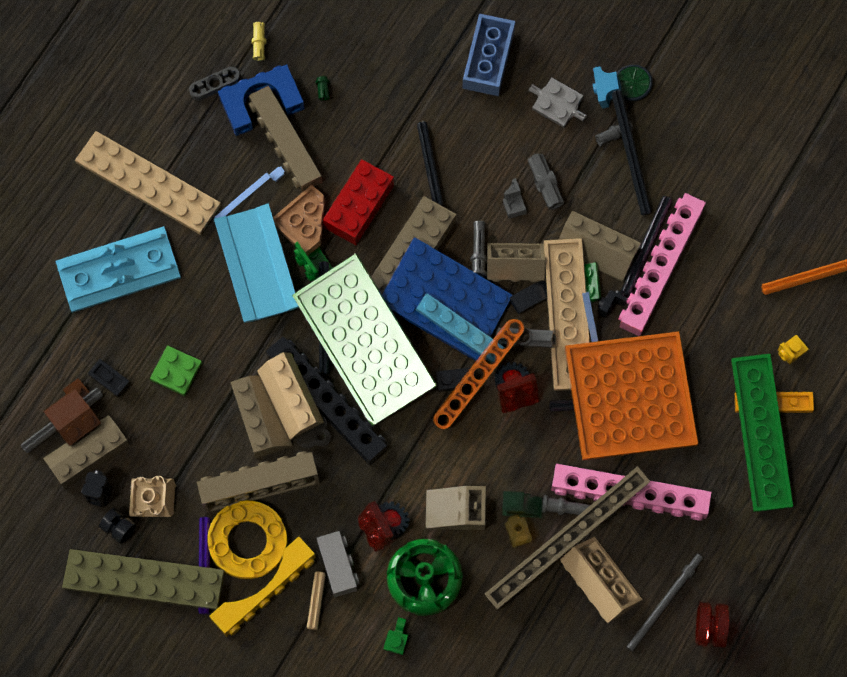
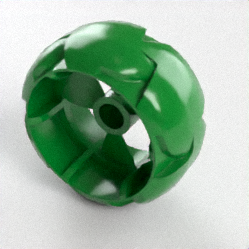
M417 539L408 542L394 553L389 562L387 585L390 595L399 607L415 615L430 616L441 613L454 603L462 587V568L459 559L448 546L436 540ZM419 554H430L435 558L431 565L427 562H422L415 567L410 562L412 557ZM422 572H428L425 577L421 576ZM448 572V584L443 593L438 594V597H436L430 586L434 575ZM401 576L416 577L417 583L421 585L418 599L414 596L411 597L404 590Z

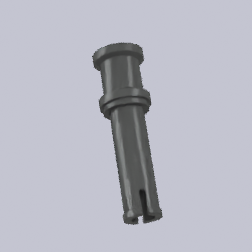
M475 221L473 223V254L470 257V261L472 262V271L485 278L487 277V272L485 271L487 257L484 254L485 222Z
M544 495L542 513L549 511L558 513V515H563L564 513L580 515L590 505L568 502L564 498H548L547 495Z

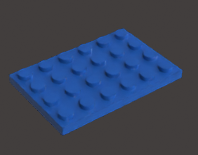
M415 237L412 239L382 293L393 313L475 361L480 357L479 354L415 309L425 294L428 293L490 337L512 294Z

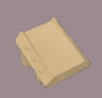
M155 476L152 479L144 477L133 478L131 480L130 517H171L175 513L174 496L176 484L174 479H166L162 476Z

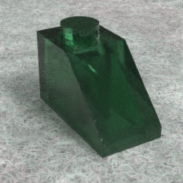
M503 491L502 516L541 518V497L524 492Z

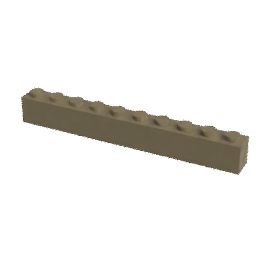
M637 466L484 595L498 610L647 486L650 480Z

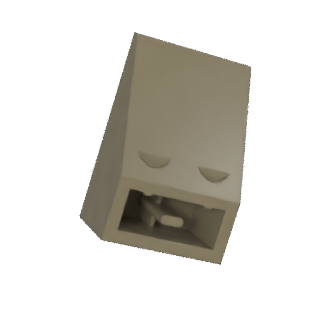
M460 486L427 490L426 529L485 530L486 486Z

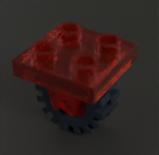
M508 362L506 367L501 365V370L499 368L496 370L495 385L503 414L539 402L534 373L529 375V371H527L525 366L523 367L520 363L517 366L516 362L510 365V362Z
M373 501L366 506L357 518L359 527L364 530L367 536L369 546L375 552L382 550L389 540L399 538L409 525V518H407L409 514L408 512H403L405 510L404 507L399 508V503L394 505L393 501L389 504L384 502L383 505L381 504L378 507L376 501Z

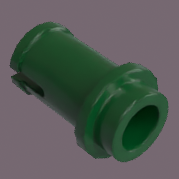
M327 76L317 77L315 81L318 87V100L323 101V98L324 101L330 99L328 87L330 80H328Z

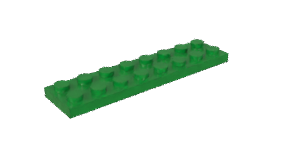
M771 354L732 358L731 362L753 512L793 508Z

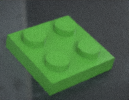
M167 345L150 377V381L185 396L202 361Z

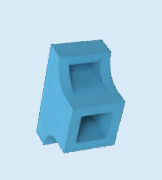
M601 67L593 68L595 83L593 84L594 94H597L600 106L607 108L613 99L612 93L616 90H621L620 78L617 72L605 73Z

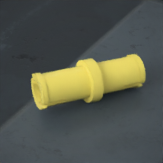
M255 22L253 23L254 34L252 38L253 59L262 61L265 59V23Z

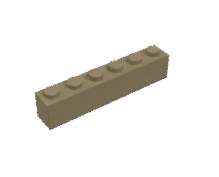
M269 85L249 95L250 103H248V106L252 113L256 112L260 127L266 129L267 133L265 135L270 143H274L276 155L284 160L283 166L286 172H291L293 176L292 182L296 189L300 188L303 192L310 185L315 187L321 184L322 178Z

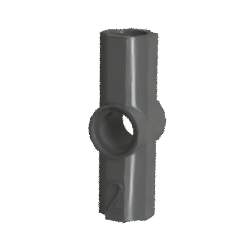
M543 154L532 155V157L528 158V163L534 175L536 188L539 193H542L548 210H555L564 204L557 188L556 177L553 171H550Z
M509 328L510 331H511V333H516V332H518V330H519V329ZM524 328L522 335L513 346L554 348L556 332ZM529 333L528 341L523 342L524 335ZM500 338L498 340V343L501 345H507V340L505 338Z

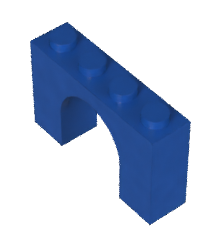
M287 65L276 66L269 72L258 73L253 78L243 79L238 84L225 86L218 91L220 101L235 136L253 130L245 103L249 95L268 85L271 91L279 97L287 116L304 110V102Z

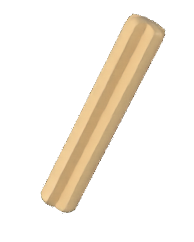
M318 571L314 574L307 629L309 630L318 629L325 582L324 572Z

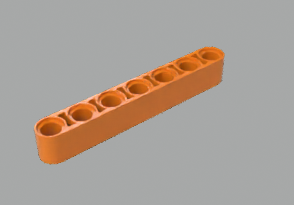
M517 319L508 320L435 413L433 421L437 427L446 429L455 421L522 335L524 325L521 321ZM516 322L519 325V330L516 333H511L510 325ZM500 338L507 340V345L503 349L498 347V340ZM489 353L495 355V361L491 364L486 362V356ZM478 368L483 370V376L480 379L474 377V371ZM464 384L471 385V392L469 394L462 393ZM453 399H457L460 403L459 407L455 410L450 408V402ZM440 415L447 416L448 421L446 424L440 425L438 423Z

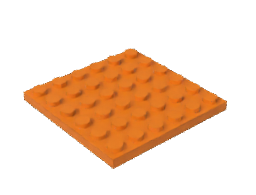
M679 332L565 345L582 460L698 445Z

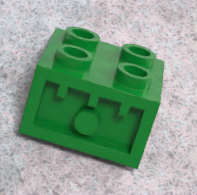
M297 241L294 243L295 260L300 267L303 266L306 270L305 275L310 282L319 278V262H328L319 247L307 256ZM329 263V271H330V270L333 269V268H332V266H331L330 263Z

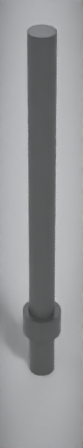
M696 554L689 565H685L681 571L682 574L626 646L627 649L633 652L683 584L694 575L696 567L703 559L701 555Z

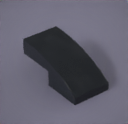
M544 280L539 281L510 297V302L518 315L533 309L539 303L547 301L546 282Z

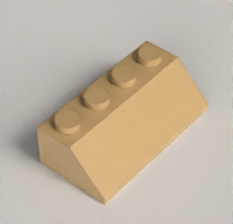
M283 352L268 360L257 370L290 440L324 423L291 353Z
M595 537L574 546L560 559L564 568L575 579L576 584L581 587L589 601L593 603L607 623L617 619L643 600Z

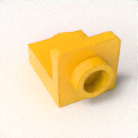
M795 335L786 343L780 344L778 354L782 360L791 364L809 349Z

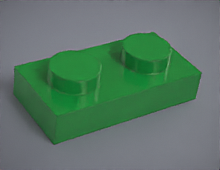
M596 262L584 264L586 292H589L590 302L600 301L601 290L598 264Z

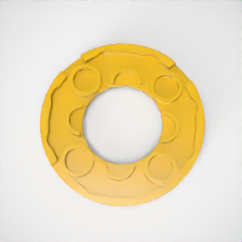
M239 501V503L226 506L215 516L208 532V548L215 564L221 570H224L226 574L240 579L259 578L271 572L282 560L284 549L287 545V534L280 516L269 506L256 501ZM242 522H252L262 527L266 533L267 543L260 555L244 559L231 551L228 545V536L234 526Z

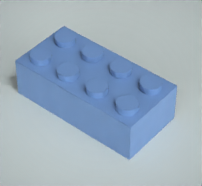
M479 14L463 77V89L499 96L515 31V21Z

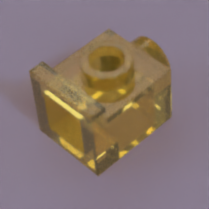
M519 515L508 518L505 527L512 548L530 543L532 537L525 517L520 518ZM520 526L522 530L517 532L514 528Z

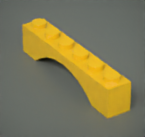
M300 537L296 538L284 549L280 567L274 578L265 588L249 598L223 603L209 616L210 619L226 637L230 634L231 636L239 631L240 625L244 621L248 622L255 616V611L259 608L263 609L270 603L269 599L274 594L276 596L279 595L289 581H295L300 576L299 572L304 568L308 569L314 564L315 553Z

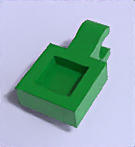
M398 617L395 631H388L383 650L403 655L408 635L403 634L406 619Z

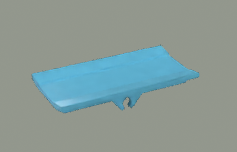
M269 203L230 216L214 218L244 323L299 308L292 296L295 294V290Z
M164 227L56 260L72 313L181 278Z

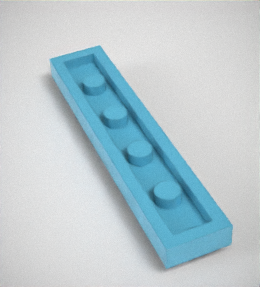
M428 293L425 294L415 309L479 355L484 352L493 340ZM498 343V347H499V348H501V349L505 348V347H503L501 344ZM489 353L486 356V360H488L490 363H493L495 361V355L493 353Z

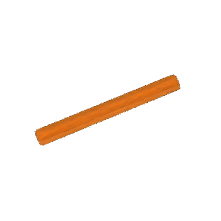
M847 259L762 284V292L764 295L845 272L847 271Z

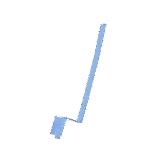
M277 167L270 174L265 173L214 218L226 216L269 178L277 182L285 175L283 168Z
M589 292L582 293L591 342H598Z

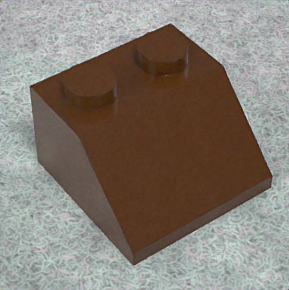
M73 389L43 411L69 446L101 423L76 389Z

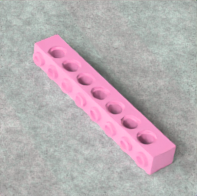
M686 193L682 199H678L674 207L677 210L675 214L671 213L667 224H669L667 230L663 229L660 234L659 240L661 242L659 246L655 245L652 250L651 256L653 258L651 262L647 261L643 268V272H645L643 278L639 277L635 284V288H637L635 294L631 293L627 300V304H629L627 310L623 309L618 318L621 321L620 328L641 336L704 210L706 202ZM681 214H687L689 218H682ZM678 229L681 231V234L677 235L672 230ZM670 245V246H672L674 249H673V250H667L664 246ZM663 261L666 265L659 266L656 262ZM655 277L658 281L653 283L648 278ZM647 293L650 297L644 299L640 294ZM639 309L642 314L635 315L632 310Z
M556 464L551 491H555V494L561 496L571 494L578 499H586L587 497L593 498L596 501L607 492L606 488L608 486L616 485L625 476ZM569 479H575L578 482V484L576 486H570L567 483V481ZM650 481L647 486L625 504L631 505L632 508L637 510L648 508L652 509V512L655 513L669 512L672 516L683 517V515L691 516L693 520L701 521L706 519L708 515L711 492ZM590 482L595 483L597 488L590 490L587 484ZM652 493L655 499L652 501L647 500L645 494ZM672 497L674 499V503L668 504L665 502L664 498ZM690 500L694 506L688 508L684 505V501Z

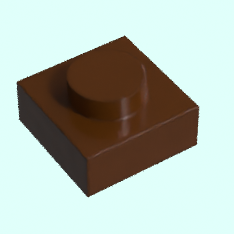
M79 378L63 389L65 394L76 389L82 398L90 393Z

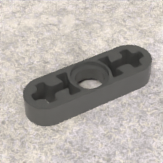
M228 67L192 83L189 87L190 96L192 99L200 101L218 93L225 86L238 84L240 81L238 69ZM232 73L234 79H231L228 74ZM212 80L220 82L219 86L215 88L209 84ZM196 88H198L199 90H201V93H200V94H198L197 92H195V89H196Z

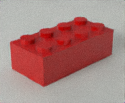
M361 159L323 219L324 228L357 245L393 188L394 176Z

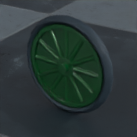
M627 65L617 72L624 100L637 101L643 99L651 91L653 80L646 68L640 65Z

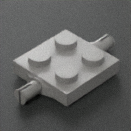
M552 77L543 89L536 87L534 84L531 85L529 91L538 96L537 101L532 107L533 111L563 128L573 117L578 118L582 122L587 115L578 110V105L583 99L582 94Z

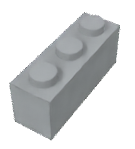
M340 531L317 537L334 598L357 591L356 585L359 584L356 573L352 574L350 566L354 564L351 554L347 555L345 548L348 547L345 535L341 536Z

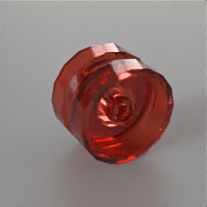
M699 602L695 630L696 646L707 647L712 635L713 646L715 648H725L729 632L728 604L717 603L712 615L710 602Z

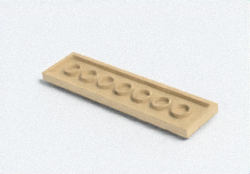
M97 131L94 132L75 159V162L199 235L203 233L221 206L219 201Z
M582 239L544 240L549 330L556 332V344L554 348H551L554 391L571 390L565 345L589 343L588 322L582 293H586Z

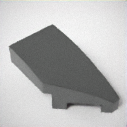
M516 178L512 180L511 186L504 193L503 204L508 219L527 214Z

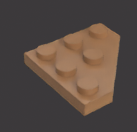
M310 185L273 217L276 229L293 245L298 241L307 256L321 245L325 207L324 195L313 185Z

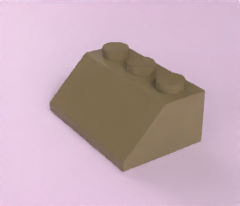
M487 243V280L495 282L502 280L539 282L545 279L544 244Z

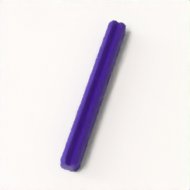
M201 517L199 519V567L210 568V552L208 548L209 517ZM198 608L199 614H209V609Z

